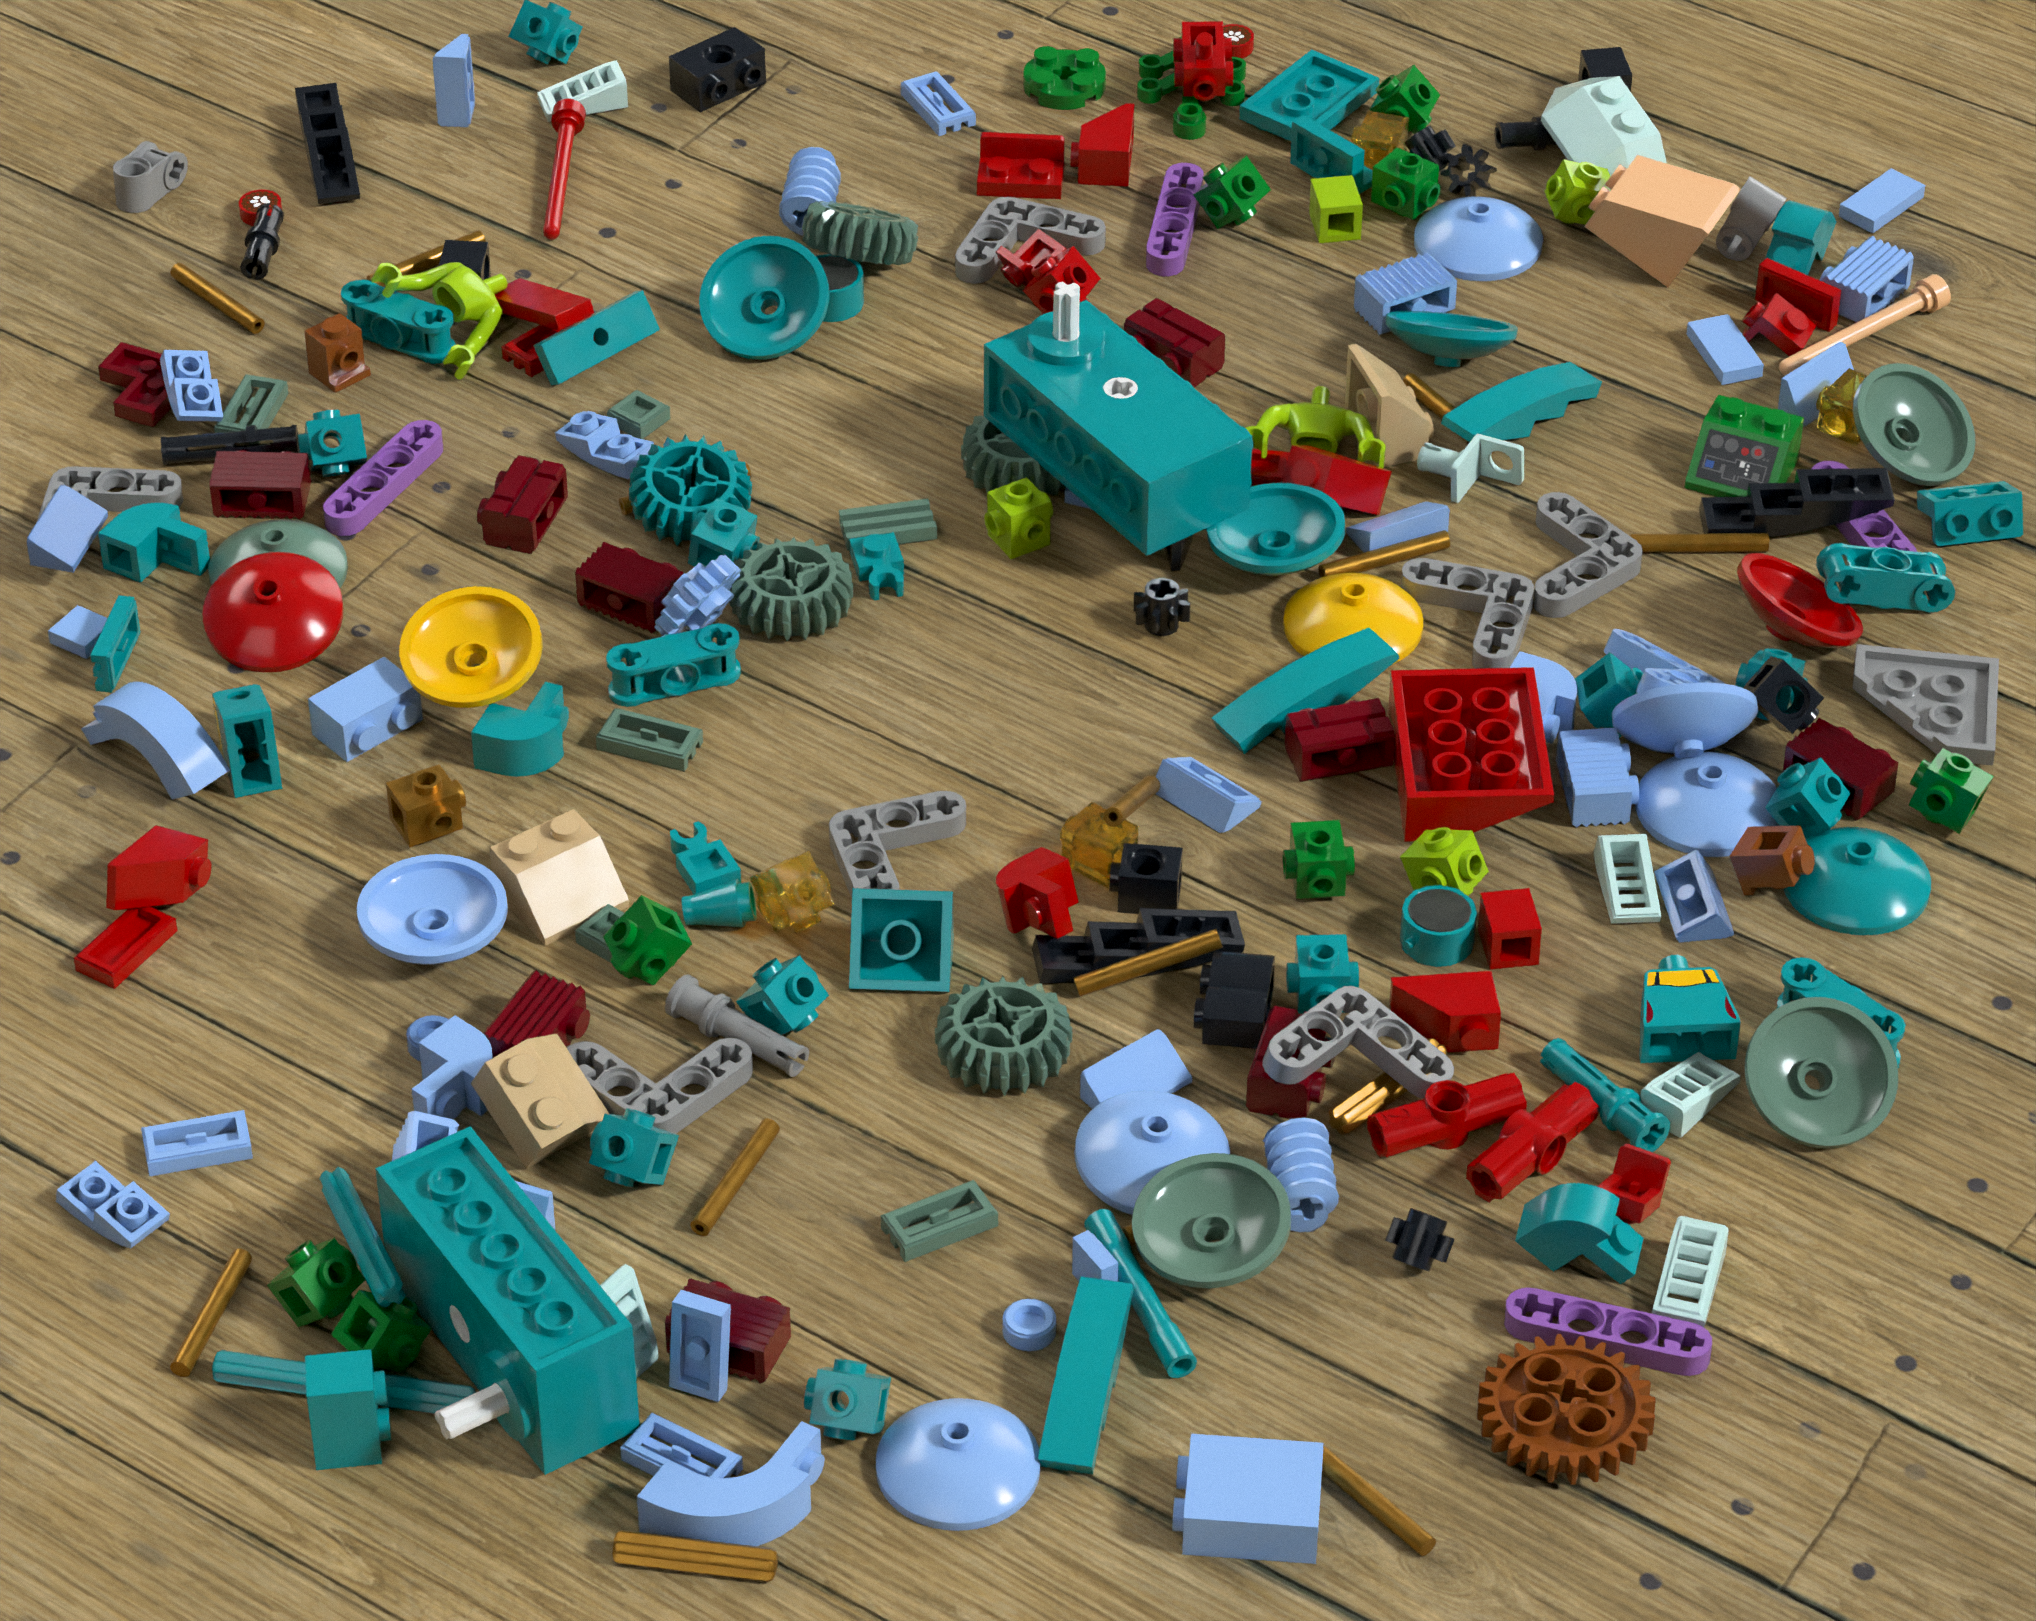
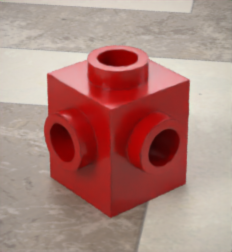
M1071 246L1057 256L1052 257L1049 255L1037 263L1031 270L1034 277L1023 291L1041 313L1045 314L1053 311L1054 291L1057 283L1063 281L1067 285L1072 283L1078 284L1080 287V302L1084 300L1089 301L1086 298L1101 278L1077 249Z

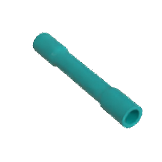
M1100 1209L1093 1212L1085 1220L1084 1227L1086 1231L1089 1230L1090 1233H1093L1117 1260L1118 1282L1133 1284L1134 1290L1131 1305L1146 1329L1150 1344L1166 1372L1172 1378H1181L1190 1374L1197 1365V1359L1179 1327L1171 1321L1131 1251L1130 1242L1115 1216L1108 1209Z

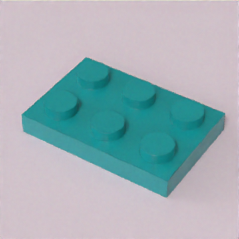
M1310 50L1240 105L1239 119L1291 141L1292 121L1303 115L1331 130L1376 94L1375 90L1379 85V77L1317 51Z

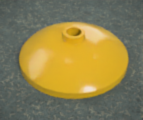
M1337 573L1316 579L1295 592L1286 604L1283 627L1289 643L1302 656H1306L1331 642L1370 628L1398 653L1400 658L1393 663L1395 664L1407 657L1418 646L1423 634V614L1416 600L1407 591L1387 579L1365 573Z
M473 586L445 592L419 608L410 618L402 632L399 657L405 677L419 694L440 705L456 708H473L500 701L520 689L529 680L539 664L543 641L540 625L535 614L521 599L500 589Z

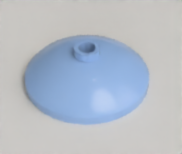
M1480 196L1456 198L1437 205L1419 219L1414 233V246L1418 254L1422 256L1425 252H1428L1454 278L1469 281H1495L1518 275L1535 264L1541 255L1543 244L1541 228L1524 210L1500 199Z
M1683 683L1650 689L1623 700L1613 709L1612 721L1613 727L1617 728V732L1627 740L1652 751L1674 754L1675 757L1684 759L1698 757L1705 750L1720 746L1739 734L1756 717L1758 705L1756 696L1752 692L1738 686L1722 683Z
M1704 752L1698 757L1684 759L1674 756L1652 767L1639 783V803L1635 804L1641 824L1655 839L1684 853H1690L1697 849L1705 857L1730 856L1747 827L1779 825L1765 809L1777 789L1775 784L1761 770L1735 756L1718 752Z
M446 854L411 857L384 868L364 886L357 902L358 925L362 935L370 945L379 952L394 959L421 965L453 962L482 949L498 935L506 921L508 910L504 886L490 869L468 858Z
M1143 1090L1113 1096L1093 1108L1086 1115L1078 1129L1074 1153L1076 1167L1086 1186L1106 1204L1132 1215L1140 1192L1149 1180L1162 1169L1179 1160L1195 1155L1209 1153L1230 1154V1147L1219 1123L1199 1105L1174 1094Z
M964 1398L937 1400L906 1412L886 1430L876 1452V1477L881 1492L887 1501L898 1512L914 1522L942 1530L963 1531L979 1529L1010 1517L1030 1499L1040 1477L1039 1447L1034 1435L1025 1423L1011 1412L997 1405Z

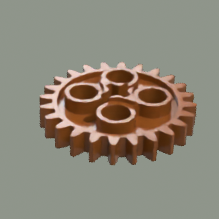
M1562 1334L1556 1335L1555 1344L1547 1346L1544 1340L1537 1336L1534 1339L1533 1350H1529L1522 1344L1516 1343L1514 1345L1513 1357L1500 1353L1497 1359V1367L1488 1366L1486 1368L1485 1382H1480L1477 1420L1482 1421V1437H1492L1491 1451L1498 1453L1507 1450L1506 1464L1509 1467L1521 1461L1526 1462V1476H1532L1540 1468L1546 1470V1478L1549 1483L1556 1479L1558 1473H1566L1570 1484L1576 1485L1578 1473L1584 1472L1593 1482H1598L1599 1470L1601 1468L1616 1476L1619 1474L1620 1461L1633 1465L1636 1461V1452L1646 1451L1648 1436L1653 1435L1656 1398L1650 1396L1651 1382L1650 1380H1639L1641 1368L1639 1365L1624 1368L1625 1353L1619 1352L1611 1357L1606 1356V1343L1604 1342L1599 1343L1591 1350L1586 1348L1584 1336H1579L1574 1346L1566 1345Z

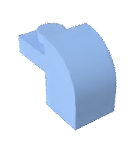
M1519 651L1510 668L1534 667L1545 739L1547 743L1552 744L1559 731L1574 729L1577 698L1576 681L1572 674L1560 664Z
M454 1015L419 1042L423 1081L412 1088L414 1111L455 1119L467 1107L482 1116L488 1109L474 1090L471 1082L484 1063L493 1058L492 1047L481 1031Z

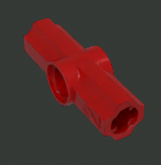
M1514 1072L1505 1073L1466 1086L1456 1081H1438L1430 1085L1426 1090L1424 1099L1369 1115L1367 1118V1129L1371 1137L1372 1147L1380 1158L1396 1155L1428 1144L1438 1149H1455L1462 1146L1468 1140L1470 1131L1505 1121L1519 1109L1526 1110L1527 1101L1523 1093L1522 1083Z
M1577 1082L1569 1086L1563 1085L1532 1112L1529 1113L1525 1109H1519L1514 1112L1503 1125L1498 1140L1467 1165L1466 1179L1473 1186L1475 1194L1489 1203L1493 1199L1501 1200L1534 1171L1542 1175L1552 1171L1561 1160L1567 1143L1597 1119L1599 1105L1591 1097L1589 1089Z

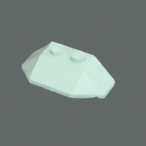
M1620 76L1589 78L1555 88L1542 114L1541 122L1569 161L1579 163L1590 162L1597 167L1607 168L1610 176L1619 164L1627 169L1637 155L1666 163L1660 132Z

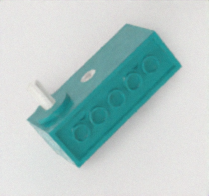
M1063 281L1055 285L1052 312L1045 313L1033 320L1031 324L984 344V417L1146 556L1249 509L1250 486L1252 484L1251 459L1253 436L1246 428L1240 426L1226 415L1218 405L1212 403L1198 392L1191 383L1170 369L1163 360L1157 358L1142 346L1135 337L1129 335L1115 324L1107 314L1102 313L1087 300L1080 302V287L1078 284L1072 283L1067 285Z
M471 1126L375 1168L384 1247L403 1282L402 1290L405 1296L418 1306V1313L432 1328L435 1335L479 1390V1392L435 1412V1419L439 1423L441 1433L445 1439H452L497 1418L507 1434L514 1440L519 1441L543 1474L546 1475L634 1433L640 1426L633 1325Z

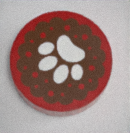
M1223 25L1224 38H1232V57L1245 58L1249 56L1254 50L1253 31L1243 25Z
M264 189L253 190L244 194L238 203L241 220L250 226H254L258 207L266 203H270L267 216H271L274 205L282 209L280 196L273 191Z

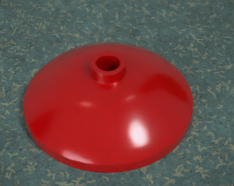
M269 552L245 558L225 570L210 587L204 601L202 616L208 641L223 659L249 671L282 672L300 667L312 661L330 646L340 630L344 606L338 583L332 574L321 564L295 553ZM274 592L272 595L264 596L266 593Z
M1761 553L1747 554L1739 563L1737 574L1740 587L1754 612L1767 624V630L1775 637L1783 641L1792 640L1811 647L1843 648L1854 645L1862 635L1863 625L1853 608L1848 603L1840 604L1828 598L1824 588L1825 583L1809 572L1780 558Z

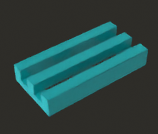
M118 595L90 654L91 662H95L92 670L93 676L97 677L95 682L96 691L112 693L139 638L141 631L137 603L134 597Z

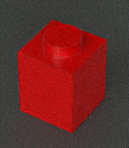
M1530 888L1480 893L1478 932L1489 969L1539 965L1542 927Z

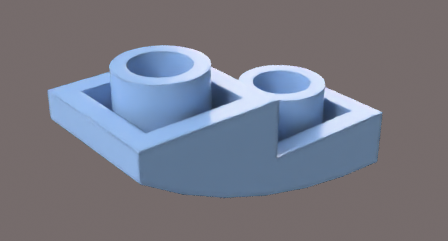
M163 350L160 358L162 375L167 396L177 421L221 422L223 412L218 380L211 378L207 351Z
M592 411L577 413L570 419V422L555 432L556 440L582 460L605 472L626 479L630 478V474L633 468L636 467L639 456L648 455L651 444H654L653 441L636 438L629 434H620L616 418L599 415Z
M97 1161L57 1189L56 1202L71 1215L103 1237L130 1249L169 1220L170 1213L134 1181L125 1187Z

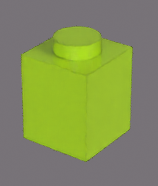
M1353 175L1311 179L1309 215L1318 242L1329 243L1361 240L1363 204Z

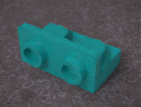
M1305 115L1292 121L1290 157L1292 165L1314 178L1353 175L1359 194L1372 187L1373 170L1364 166L1365 150Z
M2005 481L1917 491V509L1932 518V540L1937 546L2015 538L2023 535L2022 491Z

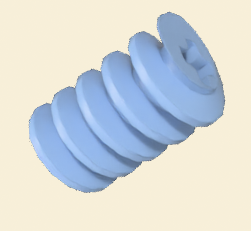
M820 147L804 148L793 155L789 164L787 179L779 204V215L785 226L803 236L804 230H802V225L809 204L820 201L836 202L841 182V172L830 151Z
M1310 1118L1290 1119L1274 1125L1267 1131L1263 1139L1267 1169L1276 1176L1287 1193L1291 1208V1231L1313 1232L1323 1226L1328 1219V1214L1337 1206L1339 1199L1336 1189V1176L1333 1173L1334 1163L1331 1158L1332 1150L1329 1144V1132L1323 1123Z

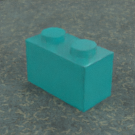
M371 1349L306 1355V1395L316 1470L382 1464L381 1441H391L389 1408L378 1409L379 1404H387L385 1371L374 1372Z

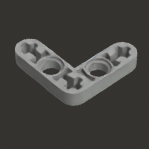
M997 198L989 203L957 249L955 254L956 276L961 281L972 284L988 281L1002 264L995 251L1000 246L1010 251L1017 240L1026 242L1038 228L1067 249L1074 246L1081 255L1097 254L1105 247V223L1094 216L1019 198ZM1040 225H1053L1054 227H1040ZM984 239H998V241H984Z
M65 467L52 475L38 519L60 485H66L107 511L123 512L131 507L147 503H168L180 507L183 503L181 479L176 473L166 470ZM113 488H127L120 492H107Z
M1551 492L1539 498L1536 511L1537 527L1577 555V557L1541 576L1536 581L1533 605L1539 614L1550 618H1562L1570 615L1633 579L1640 573L1643 550L1642 546L1635 539L1566 493ZM1590 533L1599 537L1584 538L1579 536V534ZM1578 575H1595L1598 579L1587 580L1578 577Z
M1416 558L1406 562L1402 567L1401 588L1407 591L1416 602L1483 613L1473 641V667L1510 668L1518 654L1533 608L1534 585L1532 581L1519 574L1428 558ZM1461 585H1471L1477 587L1478 589L1467 591L1458 589L1457 587ZM1510 596H1515L1514 604L1506 603V600ZM1508 622L1514 626L1504 628L1494 626L1493 623ZM1493 645L1500 647L1496 654H1491Z
M937 791L836 813L829 822L830 848L851 898L852 888L870 889L877 886V889L900 890L899 882L885 851L950 838L960 834L966 826V802L961 795L955 792ZM892 820H904L910 823L905 827L899 828L886 825ZM849 833H853L855 837H858V842L852 844V838ZM858 861H871L876 864L870 869H859L852 866Z
M1344 986L1337 989L1274 1035L1268 1044L1262 1063L1265 1072L1270 1078L1284 1084H1296L1303 1081L1348 1046L1352 1045L1410 1093L1422 1099L1425 1098L1426 1090L1430 1085L1438 1081H1451L1454 1075L1452 1061L1442 1051L1370 993L1354 986ZM1342 1011L1349 1013L1343 1021L1340 1019ZM1312 1028L1321 1029L1327 1032L1332 1040H1317L1309 1034L1308 1030ZM1378 1037H1391L1397 1040L1402 1048H1387L1381 1044ZM1298 1048L1300 1051L1298 1058L1291 1057Z
M724 1038L713 1042L658 1083H654L610 1051L594 1042H576L567 1047V1050L609 1114L623 1116L626 1108L641 1111L656 1117L653 1126L674 1134L680 1132L747 1083L753 1073L751 1048L746 1042L736 1038ZM690 1084H699L706 1088L703 1092L694 1095L685 1094L680 1091L682 1087ZM616 1086H627L633 1089L630 1094L620 1097L608 1093L611 1088Z

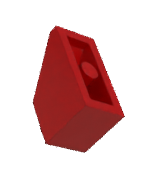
M1126 103L1081 125L1079 142L1071 143L1070 167H1078V184L1129 186L1134 142L1135 104Z
M1291 445L1281 483L1308 486L1329 495L1341 507L1379 515L1392 471L1313 446Z
M155 825L108 863L106 908L124 910L185 902L196 891L204 887L210 878L212 864L208 859V839Z
M1492 971L1391 977L1389 1009L1424 1038L1435 1039L1440 1045L1445 1046L1448 1053L1498 1049L1501 1010Z

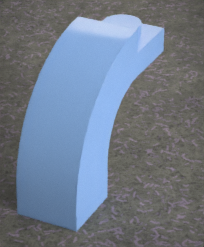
M130 682L93 705L95 710L92 713L96 719L81 728L90 745L110 739H120L135 747L151 764L172 800L195 794L230 771L217 746L196 718L175 698L151 684Z
M801 1421L765 1465L749 1474L738 1477H708L667 1460L637 1495L639 1532L749 1546H759L784 1535L811 1512L810 1485H813L819 1478L825 1461L824 1455L821 1454L820 1429Z

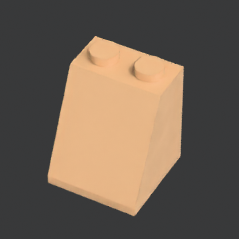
M1637 155L1627 169L1619 164L1605 183V186L1611 189V191L1603 186L1590 203L1588 208L1595 213L1584 227L1668 288L1709 235L1741 188L1734 183Z

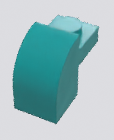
M1791 200L1785 202L1771 228L1774 235L1765 259L1769 258L1808 275L1814 259L1822 261L1837 222L1833 213Z
M147 503L131 507L118 514L98 533L103 569L140 583L162 562L201 576L209 567L210 555L206 530L182 522L180 509L177 505Z
M544 682L526 711L495 703L489 704L471 731L474 768L505 776L520 777L538 774L557 764L564 756L562 733L565 731L569 719V709L564 706L563 686Z
M1567 1183L1549 1188L1524 1204L1515 1242L1553 1272L1583 1254L1619 1284H1622L1635 1276L1644 1238L1630 1225L1624 1223L1616 1216L1619 1197L1597 1186L1583 1183Z

